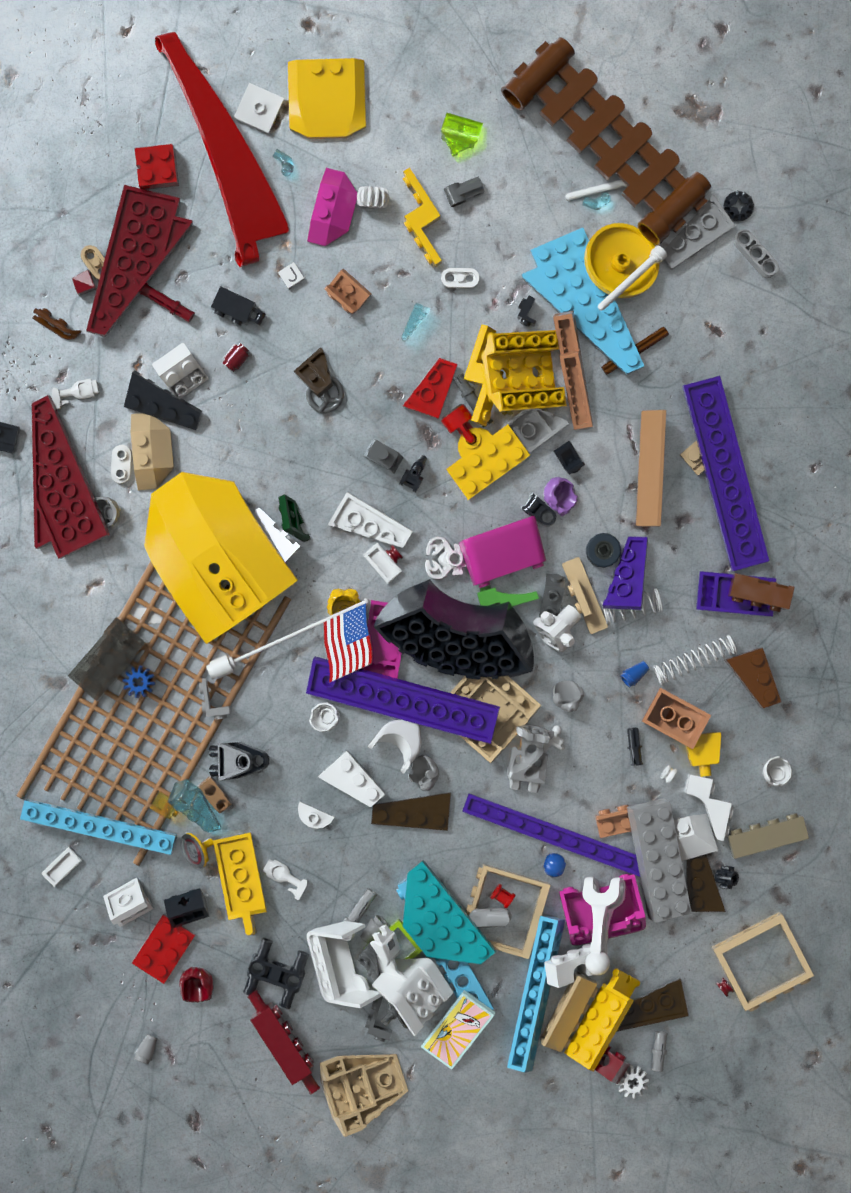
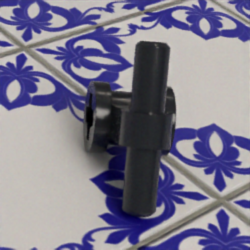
M421 455L419 459L415 460L410 470L406 469L399 482L400 485L403 486L404 484L413 489L415 493L424 479L421 477L427 461L425 455Z

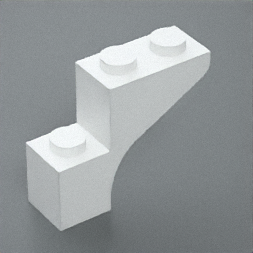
M688 774L685 793L694 795L703 802L714 837L724 841V837H728L730 826H727L728 818H732L734 807H731L732 803L709 798L710 794L713 795L715 783H712L713 779Z

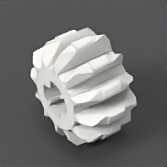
M362 186L359 188L357 193V204L359 206L381 209L386 208L388 205L389 191L387 189L372 186Z
M630 1065V1071L625 1072L622 1080L617 1085L621 1086L618 1089L620 1093L625 1091V1097H628L631 1093L632 1098L635 1099L637 1092L642 1096L641 1089H648L644 1084L648 1083L649 1079L644 1078L647 1073L645 1071L640 1072V1066H637L634 1071L633 1065ZM633 1078H635L637 1083H633L632 1085H630L628 1080H633Z

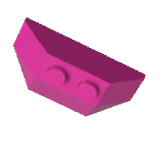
M330 168L325 169L311 217L307 242L327 246L349 232L357 201V191L345 172Z

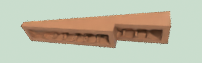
M574 311L557 313L553 316L573 428L576 430L593 427Z

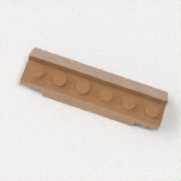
M666 410L641 411L636 526L648 528L661 526Z

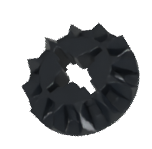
M737 190L725 198L723 208L731 220L744 221L753 213L754 203L752 197L746 192ZM738 198L740 203L745 205L741 208L740 214L737 207H731L737 203Z

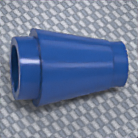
M642 661L624 670L620 677L630 688L635 686L650 669Z

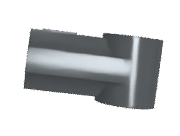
M479 176L463 183L451 184L444 188L450 207L458 206L466 202L467 199L485 192Z

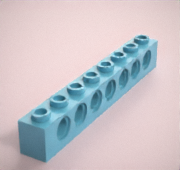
M30 799L24 800L20 817L21 820L169 855L174 851L178 835Z
M407 879L398 883L399 889L396 891L401 900L405 899ZM434 958L439 967H444L446 971L444 976L449 984L453 983L455 987L453 992L456 998L465 990L469 994L475 993L480 1002L490 1009H494L469 963L458 961V967L451 969L448 966L450 960ZM465 976L468 978V983L463 986L459 985L457 982L458 978Z
M548 915L540 916L507 1068L524 1073L533 1071L551 985L547 984L544 962L558 955L565 924L564 919Z

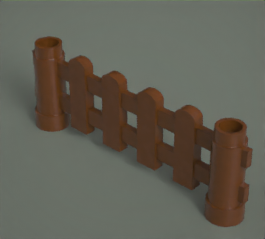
M559 37L554 43L548 44L545 41L536 49L535 53L538 56L528 65L523 62L513 72L516 77H512L501 88L502 95L511 106L520 111L536 95L546 105L539 114L552 127L561 120L573 132L566 141L579 154L589 147L600 158L594 168L607 181L616 174L628 186L621 195L634 208L643 201L652 210V212L647 213L638 222L637 226L648 241L654 245H660L670 235L671 230L676 233L686 223L683 218L692 209L697 212L708 201L705 198V194L711 189L710 182L699 172H694L685 179L675 169L680 162L676 152L666 149L660 154L648 142L652 136V130L646 123L639 122L633 127L620 115L625 109L622 99L612 95L605 100L593 88L598 81L597 75L588 68L578 73L569 64V59L575 55V51L567 40ZM556 75L567 83L558 94L547 85ZM581 99L595 111L585 121L572 110ZM608 126L622 138L613 148L599 136ZM636 152L649 164L640 175L626 163ZM663 179L674 189L665 199L654 190Z

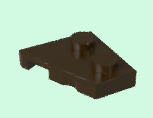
M321 347L294 370L295 375L318 398L333 386L325 352Z

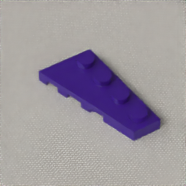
M628 537L620 557V563L615 570L612 584H610L607 597L603 602V609L642 610L648 547L647 537Z

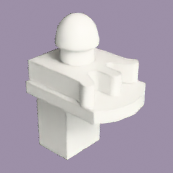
M560 726L552 728L554 736L549 740V744L544 743V753L548 751L551 744L561 750L565 749L564 739L558 736L561 734Z

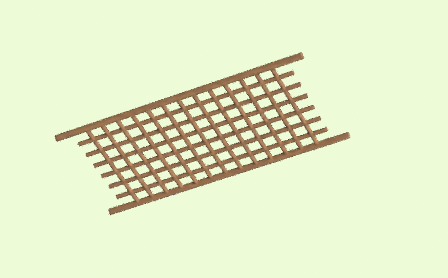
M150 561L16 796L23 799L39 770L43 769L52 774L44 787L45 791H49L57 777L68 784L60 798L61 800H66L72 787L85 793L77 809L82 810L90 796L101 802L95 815L101 816L105 807L108 806L118 812L115 820L120 821L121 817L125 816L134 821L136 825L160 830L223 720L214 719L211 726H208L199 720L203 714L202 706L195 718L183 711L189 699L202 705V702H205L192 693L199 682L202 683V676L207 669L206 665L210 664L217 649L236 659L241 656L237 653L243 642L255 647L254 650L265 646L291 599L284 596L268 626L256 621L263 609L261 607L255 611L252 618L248 616L244 619L249 623L243 634L231 628L221 634L217 641H210L209 644L213 645V648L207 658L195 652L202 638L195 629L188 626V618L186 617L181 622L171 616L177 603L172 595L164 590V582L162 581L158 587L148 581L155 569ZM145 585L157 591L150 604L139 598ZM226 585L224 589H230V586ZM161 594L173 601L167 613L154 606ZM136 602L147 608L141 620L129 614ZM151 611L164 617L157 630L145 623ZM126 618L137 624L131 637L120 631ZM168 620L180 627L174 639L161 633ZM253 625L264 630L258 643L247 637ZM141 628L154 634L148 646L135 640ZM184 630L197 636L191 648L178 642ZM227 632L239 638L233 651L221 645ZM117 635L128 641L122 653L110 648ZM158 637L170 643L164 656L152 649ZM132 644L144 650L138 663L126 657ZM175 646L187 653L181 665L168 659ZM107 652L118 657L112 670L101 664ZM261 652L250 656L249 659L241 660L246 665L239 676L233 673L227 675L236 681L230 693L218 687L223 677L216 679L214 684L208 681V687L211 688L209 692L210 700L216 691L226 697L222 707L231 706ZM148 654L161 660L155 672L150 670L147 674H154L155 676L150 679V682L158 680L168 686L162 698L145 690L147 697L159 703L152 715L140 709L146 697L141 695L137 704L133 705L123 699L128 689L124 690L123 688L119 696L107 690L113 677L121 682L125 679L116 673L122 661L135 667L138 672V667L143 665ZM191 656L204 662L197 675L185 668ZM165 663L177 669L171 682L159 676ZM97 669L109 674L102 687L91 681ZM182 672L194 679L188 691L175 685ZM88 685L99 691L93 703L82 698ZM172 689L185 696L178 708L166 702ZM104 694L116 700L109 713L97 706ZM78 702L90 708L83 720L72 714ZM120 703L133 710L126 722L114 716ZM163 706L175 712L169 725L156 718ZM94 711L107 717L100 730L87 723ZM137 713L149 719L143 732L130 725ZM180 715L192 722L186 734L173 728ZM69 718L80 724L74 737L62 731ZM111 720L123 727L117 739L104 732ZM153 723L166 729L160 741L147 735ZM196 725L207 730L201 743L190 737ZM84 728L97 734L91 746L78 740ZM127 730L140 736L133 748L121 742ZM170 732L182 738L176 751L164 745ZM59 735L71 741L64 753L53 748ZM101 737L114 743L107 756L95 749ZM144 739L156 745L150 758L138 752ZM186 742L198 747L192 759L180 754ZM75 744L87 750L81 763L69 757ZM118 746L130 753L124 765L111 759ZM160 749L173 755L167 767L154 761ZM50 752L61 757L55 770L43 764ZM91 754L104 760L98 772L85 766ZM134 756L147 762L140 775L128 768ZM177 758L188 764L182 776L171 771ZM65 761L78 767L72 779L59 773ZM108 763L120 769L114 782L102 776ZM151 765L163 771L157 784L145 778ZM82 770L94 776L88 789L76 783ZM125 772L137 779L131 791L118 785ZM167 775L179 781L172 793L161 787ZM98 780L111 786L105 798L92 792ZM141 782L154 788L147 801L135 794ZM115 789L128 796L121 808L109 802ZM158 791L169 797L163 810L151 804ZM132 799L144 805L138 818L125 811ZM149 808L160 814L154 826L142 820ZM141 848L133 863L140 866L148 849Z

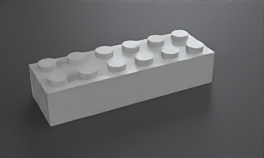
M662 798L627 807L648 919L657 923L692 914L670 801Z

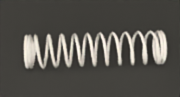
M726 635V643L723 639L719 638V646L716 644V642L712 641V649L709 647V645L705 644V653L700 647H698V656L693 650H691V659L686 653H684V662L679 656H677V665L672 659H670V668L665 662H663V671L658 665L654 666V671L660 684H665L664 679L668 683V678L665 672L664 664L669 670L673 679L675 680V675L672 669L671 661L676 667L680 676L682 677V672L679 666L678 658L682 662L687 673H690L686 663L685 655L687 656L694 670L696 671L697 669L694 663L692 652L694 653L701 667L703 668L704 666L701 660L699 649L702 651L707 662L710 665L711 663L708 657L706 646L709 648L717 662L718 660L715 654L713 643L718 648L723 659H725L720 640L727 648L730 656H732V653L737 654V649L732 637L730 635Z

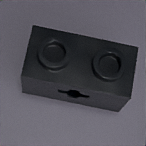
M200 888L180 895H174L164 900L167 918L172 928L210 917L205 896Z

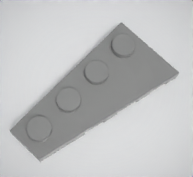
M715 195L707 201L664 249L667 253V257L664 260L671 270L735 227Z

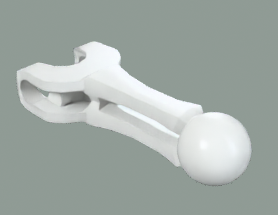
M586 877L584 880L583 897L592 906L593 913L591 953L586 957L585 964L587 970L593 975H603L610 967V958L607 955L608 930L614 909L619 907L625 900L626 887L622 877L613 878L609 889L605 893H600L599 882L596 878Z

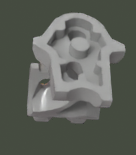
M535 725L517 726V734L521 737L520 749L513 747L507 770L510 789L520 790L521 782L526 781L528 782L527 790L538 793L540 784H545L548 754L544 753L543 745L544 743L549 744V740L554 736V731ZM531 745L536 746V750L533 753L528 752V748ZM518 755L521 756L520 764L516 763V757ZM538 759L541 760V765L539 767L535 766V762Z

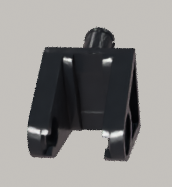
M242 742L218 743V746L211 745L209 747V751H215L209 752V756L218 757V765L212 764L209 767V770L216 771L209 772L212 777L218 776V780L239 779L266 769L270 762L269 756L265 751ZM258 755L263 758V764L260 766L256 763Z

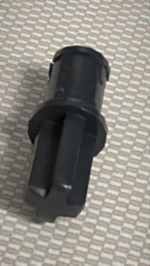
M637 727L628 728L629 746L627 749L630 751L631 766L643 765L639 729Z

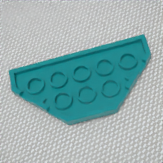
M424 860L407 873L403 928L427 957L482 964L496 953L495 948Z

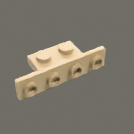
M577 557L562 563L570 584L567 586L571 597L575 596L577 601L575 604L576 610L579 614H582L589 633L593 634L606 629L608 625H606V620L580 558Z

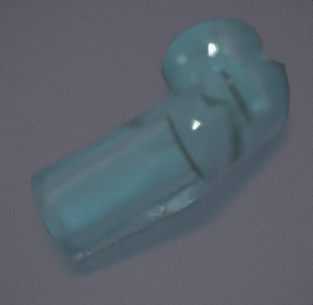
M276 149L273 158L281 162L282 175L290 176L294 170L292 158Z
M603 192L596 199L585 196L582 205L594 210H600L609 205L611 196L607 192Z

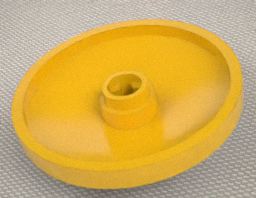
M624 223L606 225L591 237L586 246L584 261L587 273L592 282L609 295L649 258L651 250L655 248V245L648 241L637 227ZM654 263L617 298H632L644 293L656 280L660 263Z

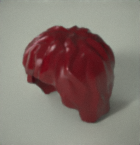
M190 967L183 972L179 981L180 994L183 1001L198 1003L212 999L214 989L213 978L206 969Z

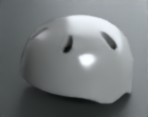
M109 497L95 498L101 515L106 520L104 521L106 526L114 525L120 517V508L117 502Z

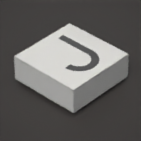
M294 262L278 272L288 289L304 280L303 275Z

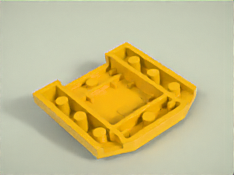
M356 58L304 59L288 62L289 128L291 131H295L308 139L348 138L357 131L366 128L364 60Z

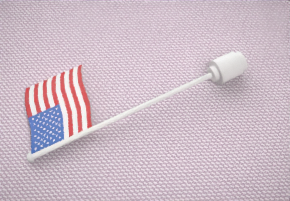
M364 598V601L236 659H233L232 656L228 657L227 654L211 661L209 665H206L208 673L212 680L215 678L220 679L235 672L236 662L323 623L324 644L330 668L329 683L372 664V645L367 627L366 605L369 604V600Z

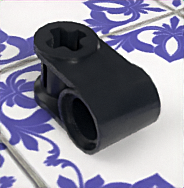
M531 493V498L520 508L530 517L535 516L536 520L543 526H552L556 521V513L538 496ZM551 513L553 520L549 523L544 522L542 519L543 514Z

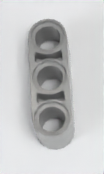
M744 229L737 233L734 237L736 248L762 277L771 278L774 276L779 266L773 256L749 230ZM739 236H746L748 243L742 244L739 241ZM752 250H758L761 253V257L754 258L751 253ZM765 264L772 265V273H768L765 271Z

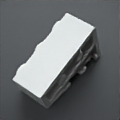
M258 508L253 513L254 517L287 564L302 547Z
M348 750L318 776L369 807H372L385 795V792Z

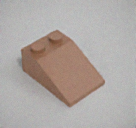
M660 688L642 722L693 749L711 715Z

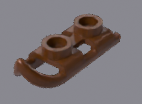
M35 308L33 311L36 315L32 319L64 339H75L82 332L81 330L66 328L68 326L67 322L61 318L54 320L51 318L52 313L46 308L39 310Z

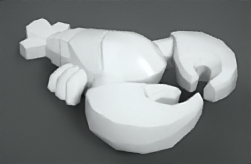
M436 536L432 538L427 544L426 555H430L431 549H435L432 556L444 550L438 558L443 568L433 560L434 568H432L430 561L426 560L425 569L428 576L433 580H443L451 569H453L452 575H462V567L467 566L459 544L455 543L454 550H452L449 542L444 537Z

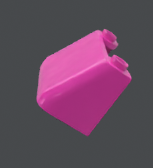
M535 516L459 542L473 586L479 585L480 588L490 585V580L531 566L533 569L544 566L543 562L546 561Z
M623 874L619 876L625 881V900L613 911L608 930V939L639 932L646 928V917L635 875ZM609 886L599 888L600 893H605ZM574 887L564 888L559 893L570 942L574 946L591 943L593 935L592 906L585 901L583 892H579Z

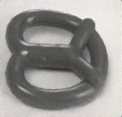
M331 377L338 390V398H331L327 391L322 395L324 402L321 406H318L313 401L312 391L309 388L306 390L308 404L319 413L332 412L343 402V387L339 380ZM329 403H334L333 405L326 407Z

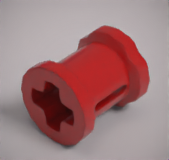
M498 884L490 898L496 899L507 909L516 895L514 893L511 894L502 888L501 884Z

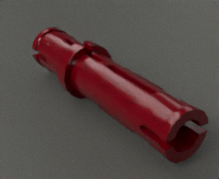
M148 284L140 292L141 295L169 310L170 314L177 315L188 323L195 315L194 311L181 305L180 301L169 298Z

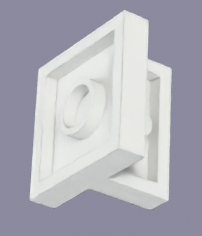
M138 878L103 896L110 921L113 925L118 924L119 927L154 909L152 903L143 892Z

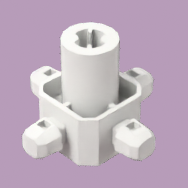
M567 605L557 616L544 611L541 617H537L533 623L540 638L547 645L557 651L564 652L567 647H571L575 643L570 629L581 620V615L574 607Z

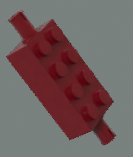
M258 990L248 995L247 998L256 1009L250 1021L292 1086L302 1080L310 1095L319 1090L320 1086L311 1075L314 1060L309 1053L306 1054L302 1048L304 1045L300 1038H295L293 1035V1028L289 1021H284L282 1018L283 1012L277 1004L274 1006L273 1002L266 1004Z

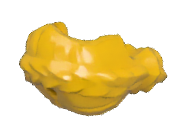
M333 589L328 599V614L331 616L360 603L358 592L353 589Z

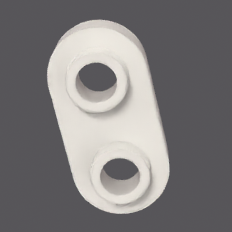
M447 268L442 272L441 281L447 288H474L479 283V274L472 268ZM449 275H452L454 277V281L449 282L447 280V277ZM467 276H472V277H473V281H472V282H468V281L466 280V277H467Z
M118 445L112 451L111 477L119 484L126 483L131 476L132 452L125 445ZM120 451L125 453L123 458L118 457ZM119 470L124 472L122 477L117 476Z

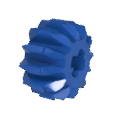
M143 666L138 667V672L135 667H131L133 674L126 671L125 674L129 679L125 678L122 680L129 684L123 687L124 690L131 688L128 695L131 696L135 692V698L140 697V692L143 697H147L145 690L152 693L153 689L149 685H156V682H150L149 680L155 677L154 674L147 676L150 669L147 668L143 672ZM142 678L143 686H136L135 683L137 682H135V679Z

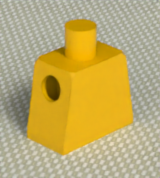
M721 732L702 733L693 749L685 745L689 763L691 766H699L700 777L712 776L711 764H719Z

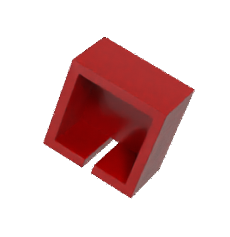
M173 144L134 148L136 166L138 167V184L141 189L150 190L179 186L176 153Z

